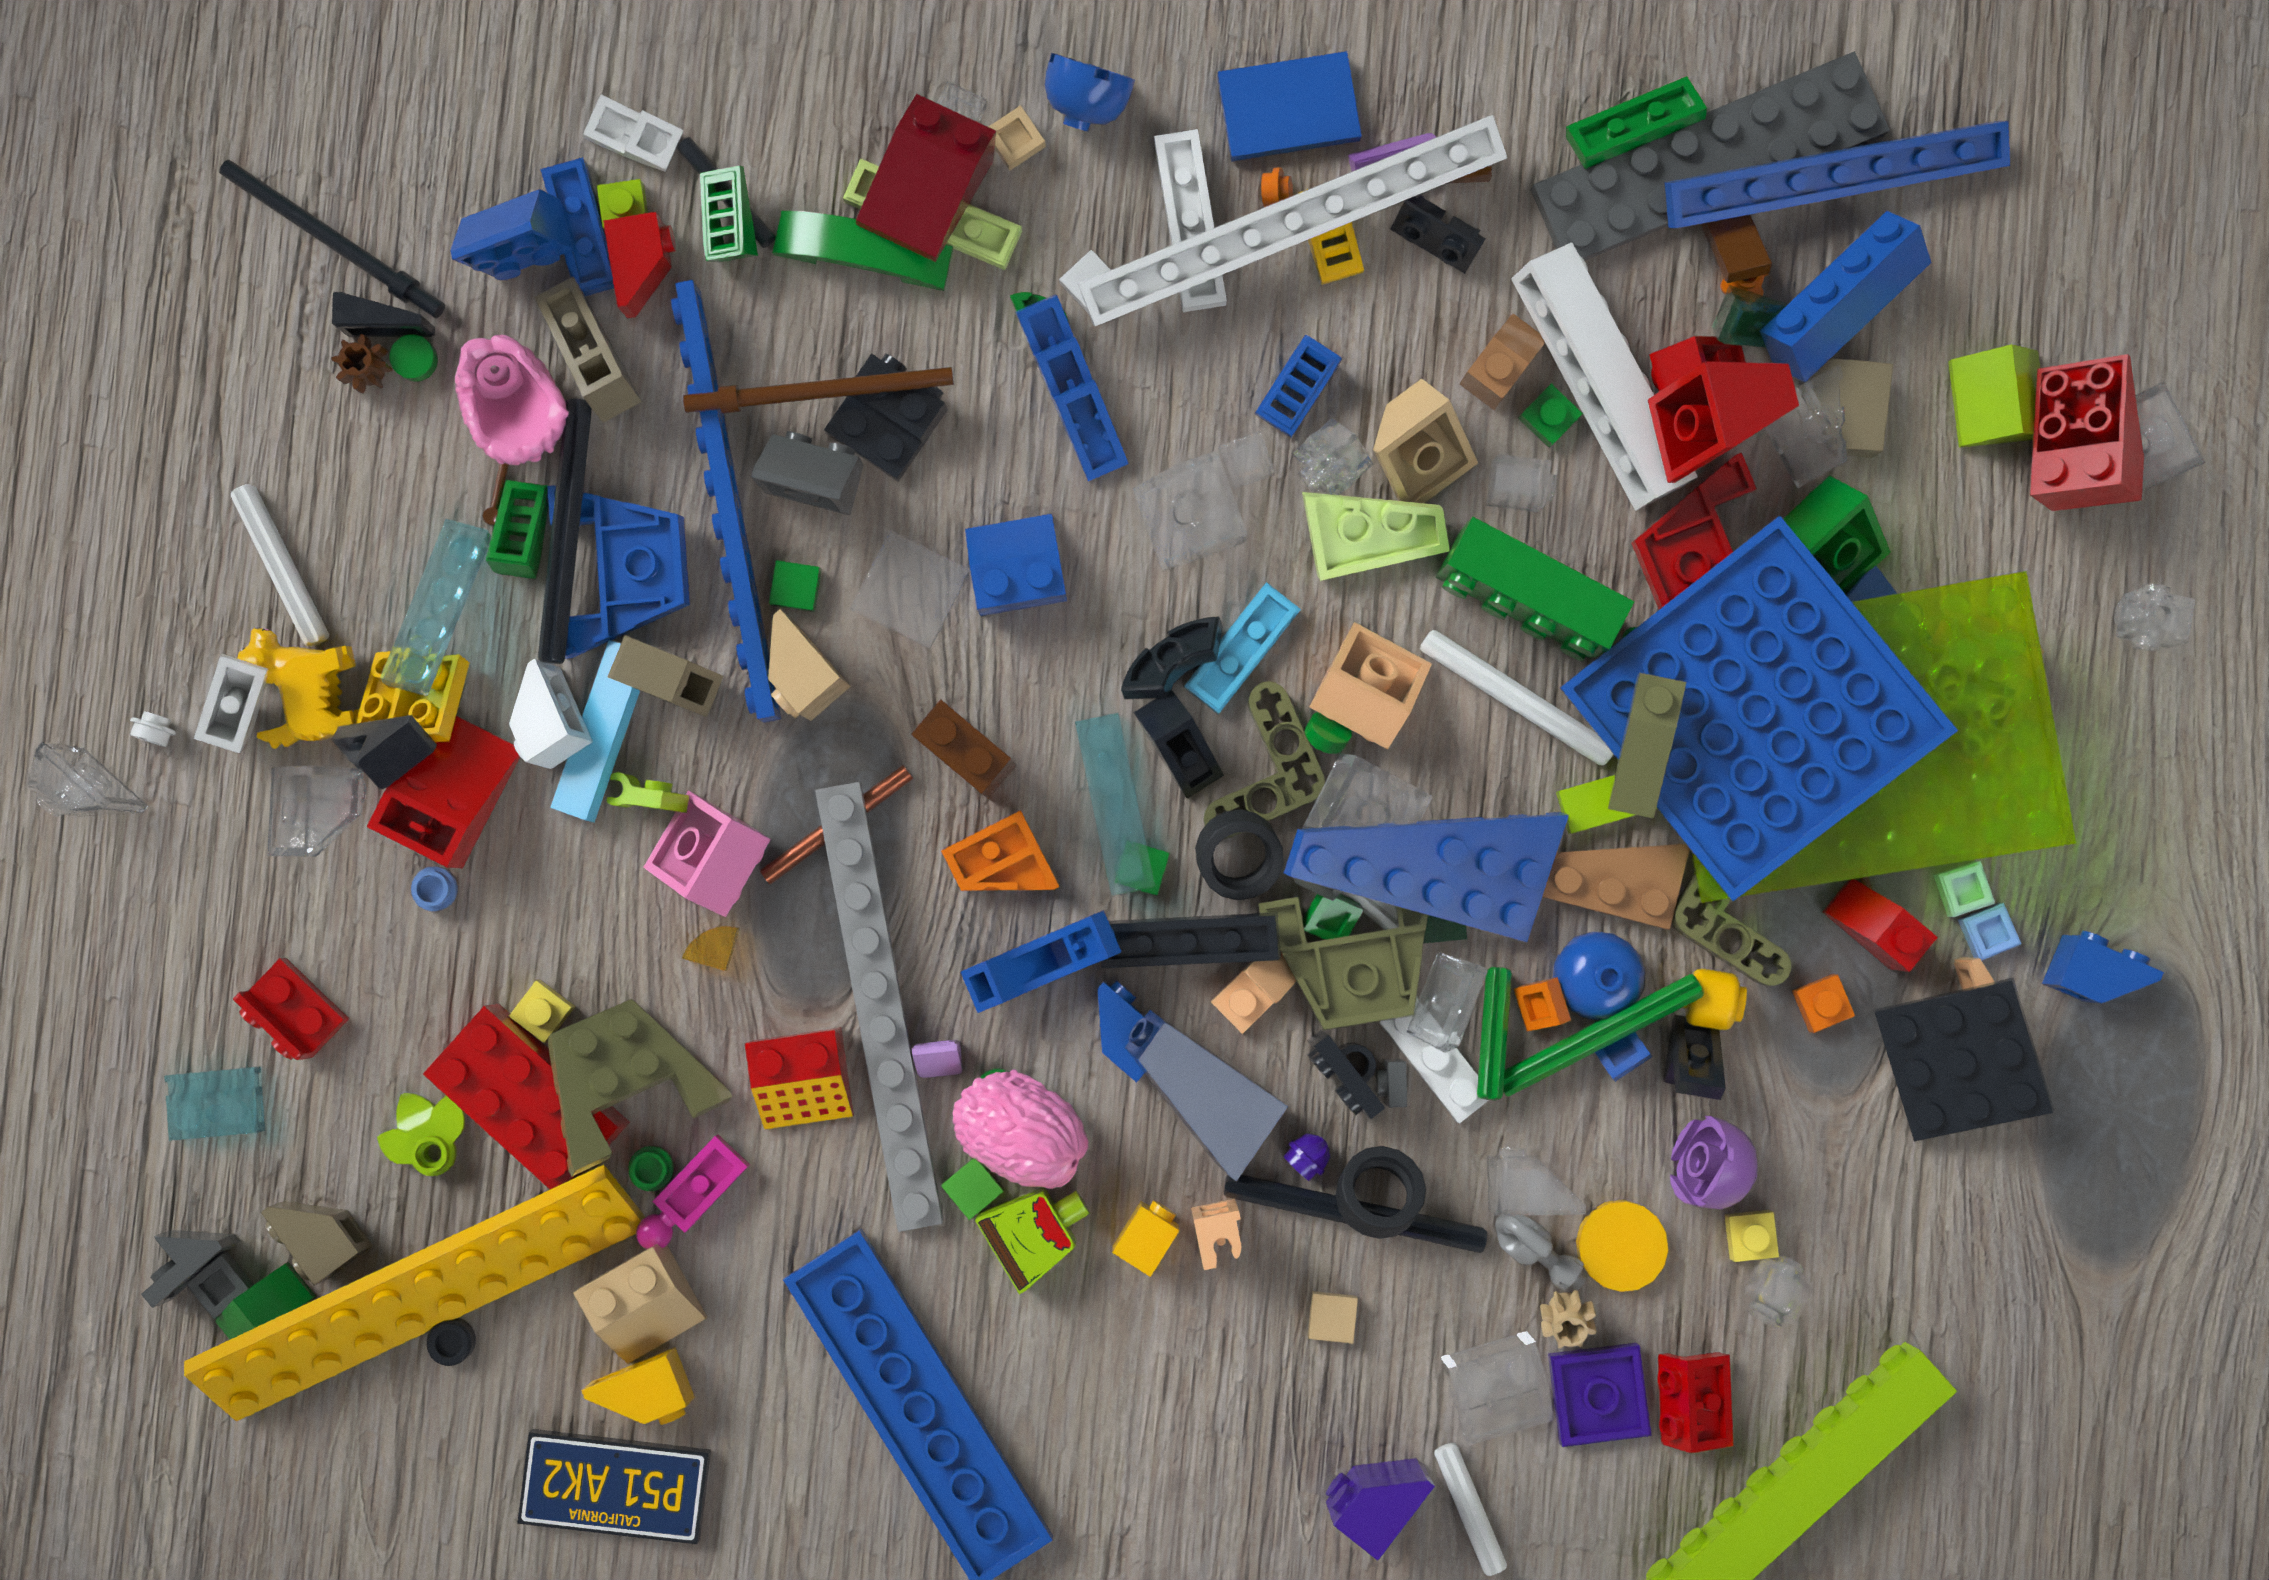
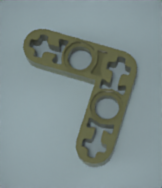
M1267 681L1255 686L1248 698V708L1277 773L1212 802L1204 812V827L1211 819L1216 817L1215 809L1222 806L1225 812L1239 808L1234 799L1240 796L1243 797L1246 811L1257 813L1269 821L1314 801L1324 790V774L1306 738L1287 692L1276 682ZM1267 690L1270 696L1277 694L1280 698V701L1275 705L1278 717L1281 718L1287 713L1291 722L1277 724L1269 732L1263 724L1272 722L1269 711L1267 709L1259 710L1256 706V703L1261 700L1260 692ZM1282 730L1292 731L1298 737V749L1291 755H1282L1274 747V737ZM1303 754H1306L1309 762L1300 764L1303 773L1306 776L1314 775L1316 778V783L1311 786L1312 794L1307 796L1303 790L1295 791L1292 786L1298 780L1294 767L1285 772L1282 763L1293 762ZM1261 788L1271 790L1277 800L1274 810L1267 814L1258 813L1251 804L1253 793ZM1242 832L1233 833V834L1229 835L1228 837H1226V838H1224V839L1231 838V837L1236 836V835H1238V834H1240V833H1242Z
M1700 864L1677 900L1672 919L1673 927L1681 935L1752 981L1767 986H1776L1783 983L1789 977L1791 971V960L1788 954L1782 948L1724 911L1730 902V898L1724 891L1716 893L1707 887L1705 877L1708 871ZM1697 889L1704 897L1716 900V904L1713 907L1710 903H1704L1698 913V916L1703 919L1702 924H1692L1688 928L1686 926L1688 918L1683 912L1685 908L1695 909L1702 900L1701 897L1694 896V892ZM1728 928L1737 930L1742 937L1740 949L1733 954L1725 953L1719 944L1721 933ZM1754 942H1756L1758 946L1752 950ZM1751 950L1764 958H1770L1774 955L1773 964L1778 970L1775 974L1766 973L1763 976L1761 973L1764 967L1754 959H1746L1745 965H1743L1741 961L1748 956Z

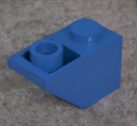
M2082 931L2081 935H2062L2042 984L2082 1002L2102 1004L2161 981L2164 972L2149 966L2148 964L2151 960L2149 957L2128 949H2123L2122 953H2119L2107 947L2108 939L2088 931Z
M1117 980L1112 986L1103 981L1098 987L1102 1053L1137 1083L1144 1072L1125 1049V1046L1129 1042V1034L1134 1025L1140 1019L1146 1018L1148 1013L1144 1016L1132 1005L1136 997Z

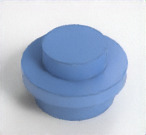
M442 867L424 868L417 873L411 885V894L414 901L419 907L428 911H440L449 907L455 900L458 891L455 877L451 872Z

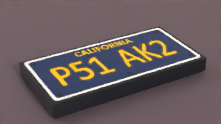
M532 1429L528 1435L517 1524L698 1544L701 1537L711 1449Z

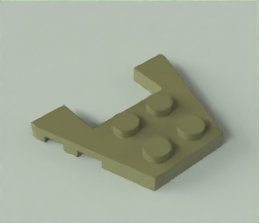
M1298 897L1258 904L1260 913L1278 912L1281 953L1323 1031L1414 1015L1427 914L1395 906L1398 928L1307 943Z
M633 999L551 1033L547 1040L556 1095L559 1096L562 1114L563 1138L566 1139L568 1151L567 1165L571 1176L608 1160L612 1155L609 1145L592 1116L599 1111L669 1079L673 1081L693 1119L728 1103L732 1098L731 1092Z

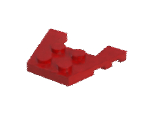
M1742 452L1729 459L1631 543L1658 610L1733 552L1715 507L1752 493L1757 489Z

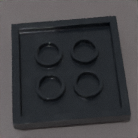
M2014 978L1876 1009L1875 1016L1914 1142L2054 1112Z

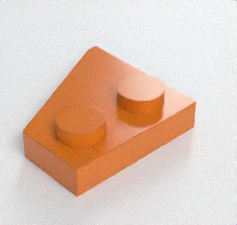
M1021 810L941 850L961 891L1055 890L1060 887Z

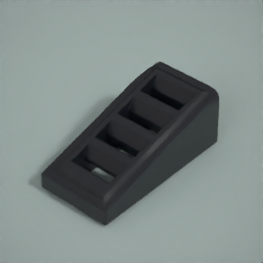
M333 292L332 324L348 337H359L361 334L366 337L435 336V326L418 313L343 292Z

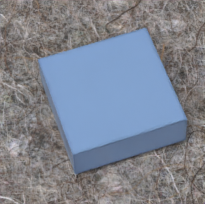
M2004 903L1994 904L1958 919L1973 957L1980 958L1981 961L2021 945Z

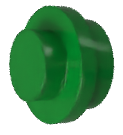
M659 1146L643 1147L636 1151L629 1161V1177L639 1189L657 1191L665 1187L672 1179L674 1174L673 1159L665 1149Z

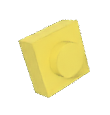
M536 980L509 1017L540 1041L547 1043L550 1034L560 1028L576 1006L542 980Z
M1762 1210L1725 1214L1730 1260L1740 1262L1779 1257L1774 1212Z

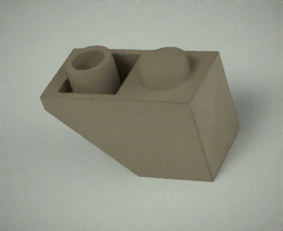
M624 635L607 677L707 717L724 676Z
M283 1201L268 1206L261 1211V1214L267 1220L266 1229L270 1236L276 1242L285 1245L293 1256L292 1264L296 1272L303 1279L310 1280L313 1285L331 1278L373 1246L348 1210Z

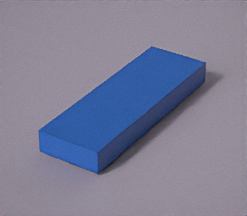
M582 157L540 169L547 193L561 200L574 250L564 253L570 278L574 277L585 296L614 289L606 234L602 226L601 213L586 161Z

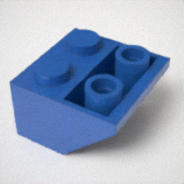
M538 189L462 218L450 252L452 260L469 266L475 271H481L493 276L497 280H508L519 276L521 269L529 266H545L559 261L560 255L574 250L561 200Z

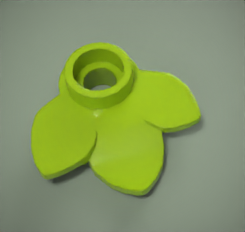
M413 1093L401 1094L396 1110L397 1129H391L377 1137L382 1152L390 1161L396 1164H412L418 1172L426 1176H438L447 1172L456 1160L457 1149L455 1141L465 1128L464 1111L447 1096L434 1106L431 1101L423 1096ZM431 1145H436L441 1150V1157L438 1161L432 1160L428 1155Z

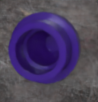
M1305 1134L1289 1143L1291 1148L1283 1157L1306 1180L1310 1181L1317 1173L1322 1175L1325 1172L1324 1168L1330 1159V1151L1327 1142L1322 1137Z

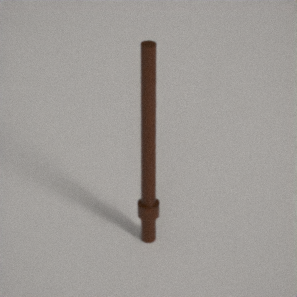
M952 367L744 389H739L738 385L718 387L716 392L683 395V404L686 413L721 409L722 414L741 412V407L949 386L954 385Z

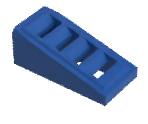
M1305 335L1259 405L1255 415L1292 438L1340 366L1342 358L1310 336ZM1304 355L1324 366V371L1321 372L1302 360ZM1296 369L1316 382L1313 388L1292 375L1294 370ZM1284 385L1305 397L1304 402L1301 404L1281 391ZM1274 400L1296 413L1294 418L1290 419L1273 408L1271 405Z

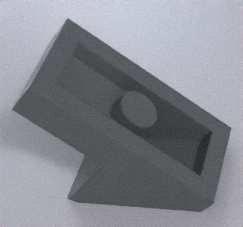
M170 1230L155 1235V1240L172 1260L151 1275L150 1278L154 1283L141 1295L152 1308L171 1301L187 1287L186 1283L220 1255L231 1250L240 1240L235 1234Z

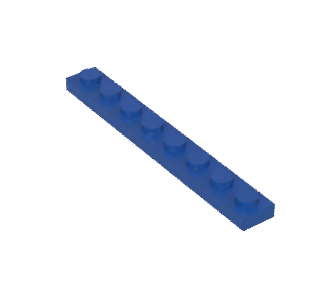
M1999 120L1664 182L1668 227L1681 228L2010 166L2009 121Z

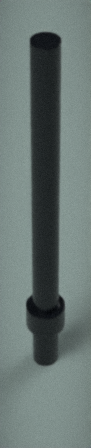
M226 160L223 162L219 170L223 177L388 286L390 294L404 303L410 301L434 318L442 315L445 310V304L419 287L420 282L405 271H395L233 161Z

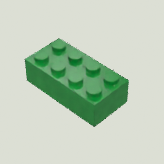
M1473 516L1459 531L1435 577L1444 582L1442 588L1450 594L1462 599H1466L1467 595L1483 602L1481 608L1488 614L1505 620L1506 616H1509L1521 622L1522 626L1520 629L1526 634L1539 640H1545L1547 636L1562 644L1560 650L1563 653L1580 661H1584L1586 657L1592 660L1610 650L1635 602Z

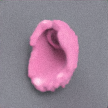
M495 335L491 340L476 338L465 343L461 348L459 365L455 375V391L464 424L469 428L472 439L476 442L477 447L482 448L485 454L495 459L497 463H507L509 465L525 464L527 461L538 462L541 460V455L544 451L551 454L554 451L556 441L560 439L566 426V418L569 411H567L560 389L556 386L555 380L545 364L536 358L528 347L521 345L518 341L506 335Z
M1016 1069L1010 1072H995L983 1079L976 1078L972 1086L962 1091V1098L954 1103L952 1121L955 1125L954 1131L956 1132L957 1140L963 1146V1151L969 1154L971 1158L984 1164L991 1172L997 1173L1000 1177H1005L1010 1182L1018 1183L1025 1187L1054 1189L1055 1187H1062L1072 1179L1077 1170L1079 1160L1087 1152L1089 1143L1083 1123L1072 1105L1064 1101L1057 1093L1048 1091L1041 1082L1025 1074L1018 1073Z

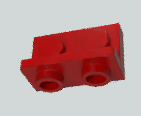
M279 958L248 991L238 992L233 998L241 1007L239 1011L241 1017L255 1028L260 1029L262 1027L274 1039L271 1044L275 1050L290 1060L293 1058L295 1060L313 1058L350 1019L287 958Z
M1720 1352L1685 1357L1669 1353L1659 1354L1657 1381L1660 1401L1659 1428L1662 1444L1689 1453L1734 1446L1730 1355Z

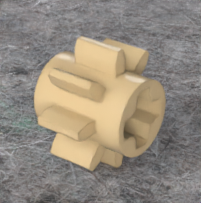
M1574 1290L1572 1293L1553 1292L1554 1297L1550 1300L1549 1305H1540L1543 1319L1541 1322L1543 1336L1550 1337L1554 1335L1558 1348L1563 1346L1583 1347V1342L1587 1335L1596 1334L1597 1332L1593 1319L1596 1316L1593 1302L1589 1301L1582 1304L1577 1290Z

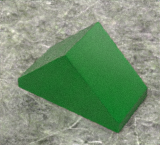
M287 1262L233 1299L215 1322L226 1336L232 1339L309 1303L316 1295L291 1264Z

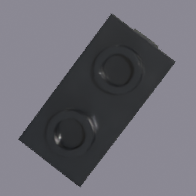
M1421 194L1418 198L1414 196L1405 200L1390 230L1465 274L1486 238L1479 235L1481 230L1470 226L1453 216L1449 224L1444 223L1441 220L1446 211L1426 200Z

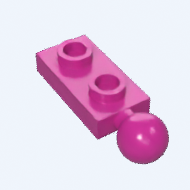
M719 1134L715 1135L652 1201L662 1212L659 1215L652 1214L646 1216L638 1224L636 1237L639 1244L645 1249H649L656 1244L661 1248L666 1247L672 1239V1227L675 1224L684 1233L687 1232L750 1164Z

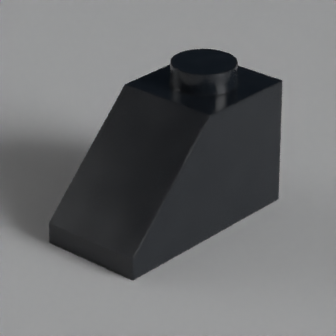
M1172 689L1168 698H1156L1133 712L1151 744L1187 799L1224 776L1193 717Z

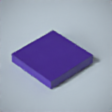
M1628 1343L1548 1353L1559 1444L1562 1447L1652 1436L1639 1344Z

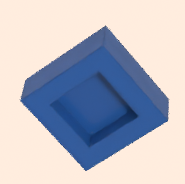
M1636 1032L1595 1052L1615 1082L1652 1058V1055Z

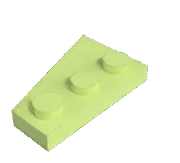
M1302 492L1317 576L1320 581L1450 551L1444 512L1440 505Z

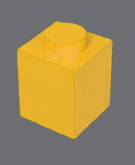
M1153 1200L1150 1206L1140 1201L1113 1244L1112 1253L1151 1277L1180 1231L1179 1224L1173 1221L1176 1214Z

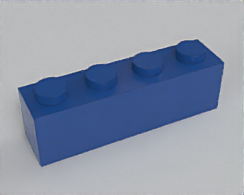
M1886 211L1760 330L1772 363L1789 364L1792 376L1803 382H1806L1932 263L1920 225L1889 211Z

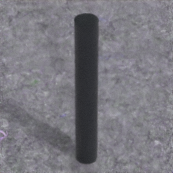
M691 137L685 138L680 142L677 149L699 175L702 172L718 170ZM728 181L715 184L716 192L732 189V185ZM733 199L723 201L728 208L733 207ZM750 207L755 239L762 248H765L775 240L776 236Z

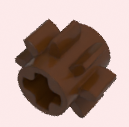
M362 334L358 338V343H348L345 340H341L343 348L338 356L331 357V360L342 369L336 376L337 380L343 384L352 382L353 389L362 394L366 390V385H376L380 389L383 388L381 380L385 376V372L393 371V368L382 359L388 350L381 344H376L372 347L371 340ZM361 359H363V363L366 365L363 369L359 364Z

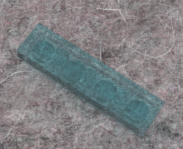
M445 519L380 676L385 685L428 696L490 544L491 534L487 529Z
M1114 713L1076 721L1075 725L1111 896L1155 888L1119 714Z

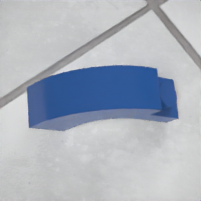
M1103 910L965 969L960 973L976 1011L980 1013L1068 974L1121 953V949Z

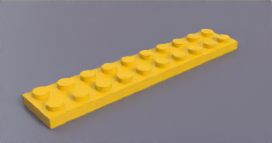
M602 1165L184 1361V1376L237 1422L430 1331L438 1323L459 1318L466 1313L635 1235L637 1226L645 1218V1215L606 1166Z

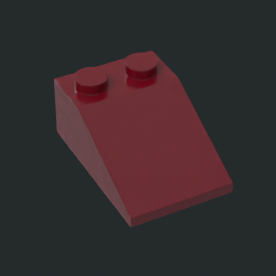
M916 93L893 133L856 218V225L936 262L994 161L996 130Z

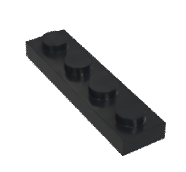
M1278 912L1109 921L1121 953L1101 961V968L1279 960L1281 958Z

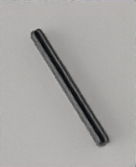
M576 398L567 399L565 402L569 414L566 418V426L561 437L538 659L544 663L562 664L565 661L592 408L586 400Z
M1228 1175L1226 1176L1223 1192L1227 1198L1347 1224L1339 1212L1335 1195L1241 1175L1237 1181ZM1358 1200L1364 1209L1374 1215L1390 1217L1401 1211L1400 1209ZM1419 1213L1410 1227L1398 1234L1404 1237L1482 1253L1487 1243V1231L1482 1227Z

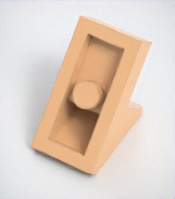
M1281 953L1279 960L1250 962L1210 1002L1243 1034L1273 1003L1277 1004L1294 985L1296 979Z

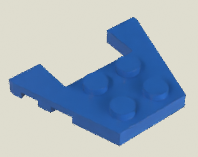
M556 485L547 486L551 526ZM583 493L580 525L595 524L601 612L598 614L569 617L565 659L574 658L607 643L608 640L616 639L690 605L683 516L628 502L616 501L590 493Z

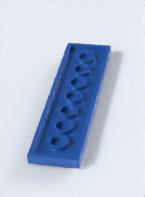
M862 1228L783 1279L969 1580H992L1053 1541V1534Z

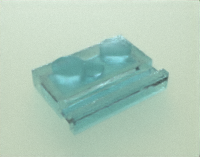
M261 1066L165 1075L164 1080L168 1082L166 1108L169 1141L265 1131L262 1086H259Z

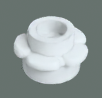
M144 711L141 719L135 717L130 719L131 722H134L130 736L166 747L170 736L176 735V732L169 728L171 720Z

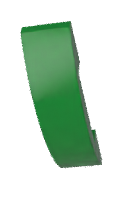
M781 211L772 253L774 256L816 264L817 260L891 275L900 277L903 283L944 291L953 254V246L946 244L937 261L934 262L857 226L856 219L805 211Z

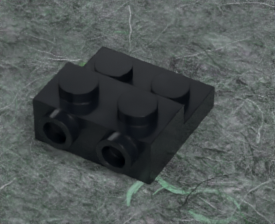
M871 353L855 377L906 372L907 368L889 354L885 353L882 359H879ZM938 387L847 396L824 431L842 445L853 448L857 455L899 482L948 409L945 402L940 399L944 393Z

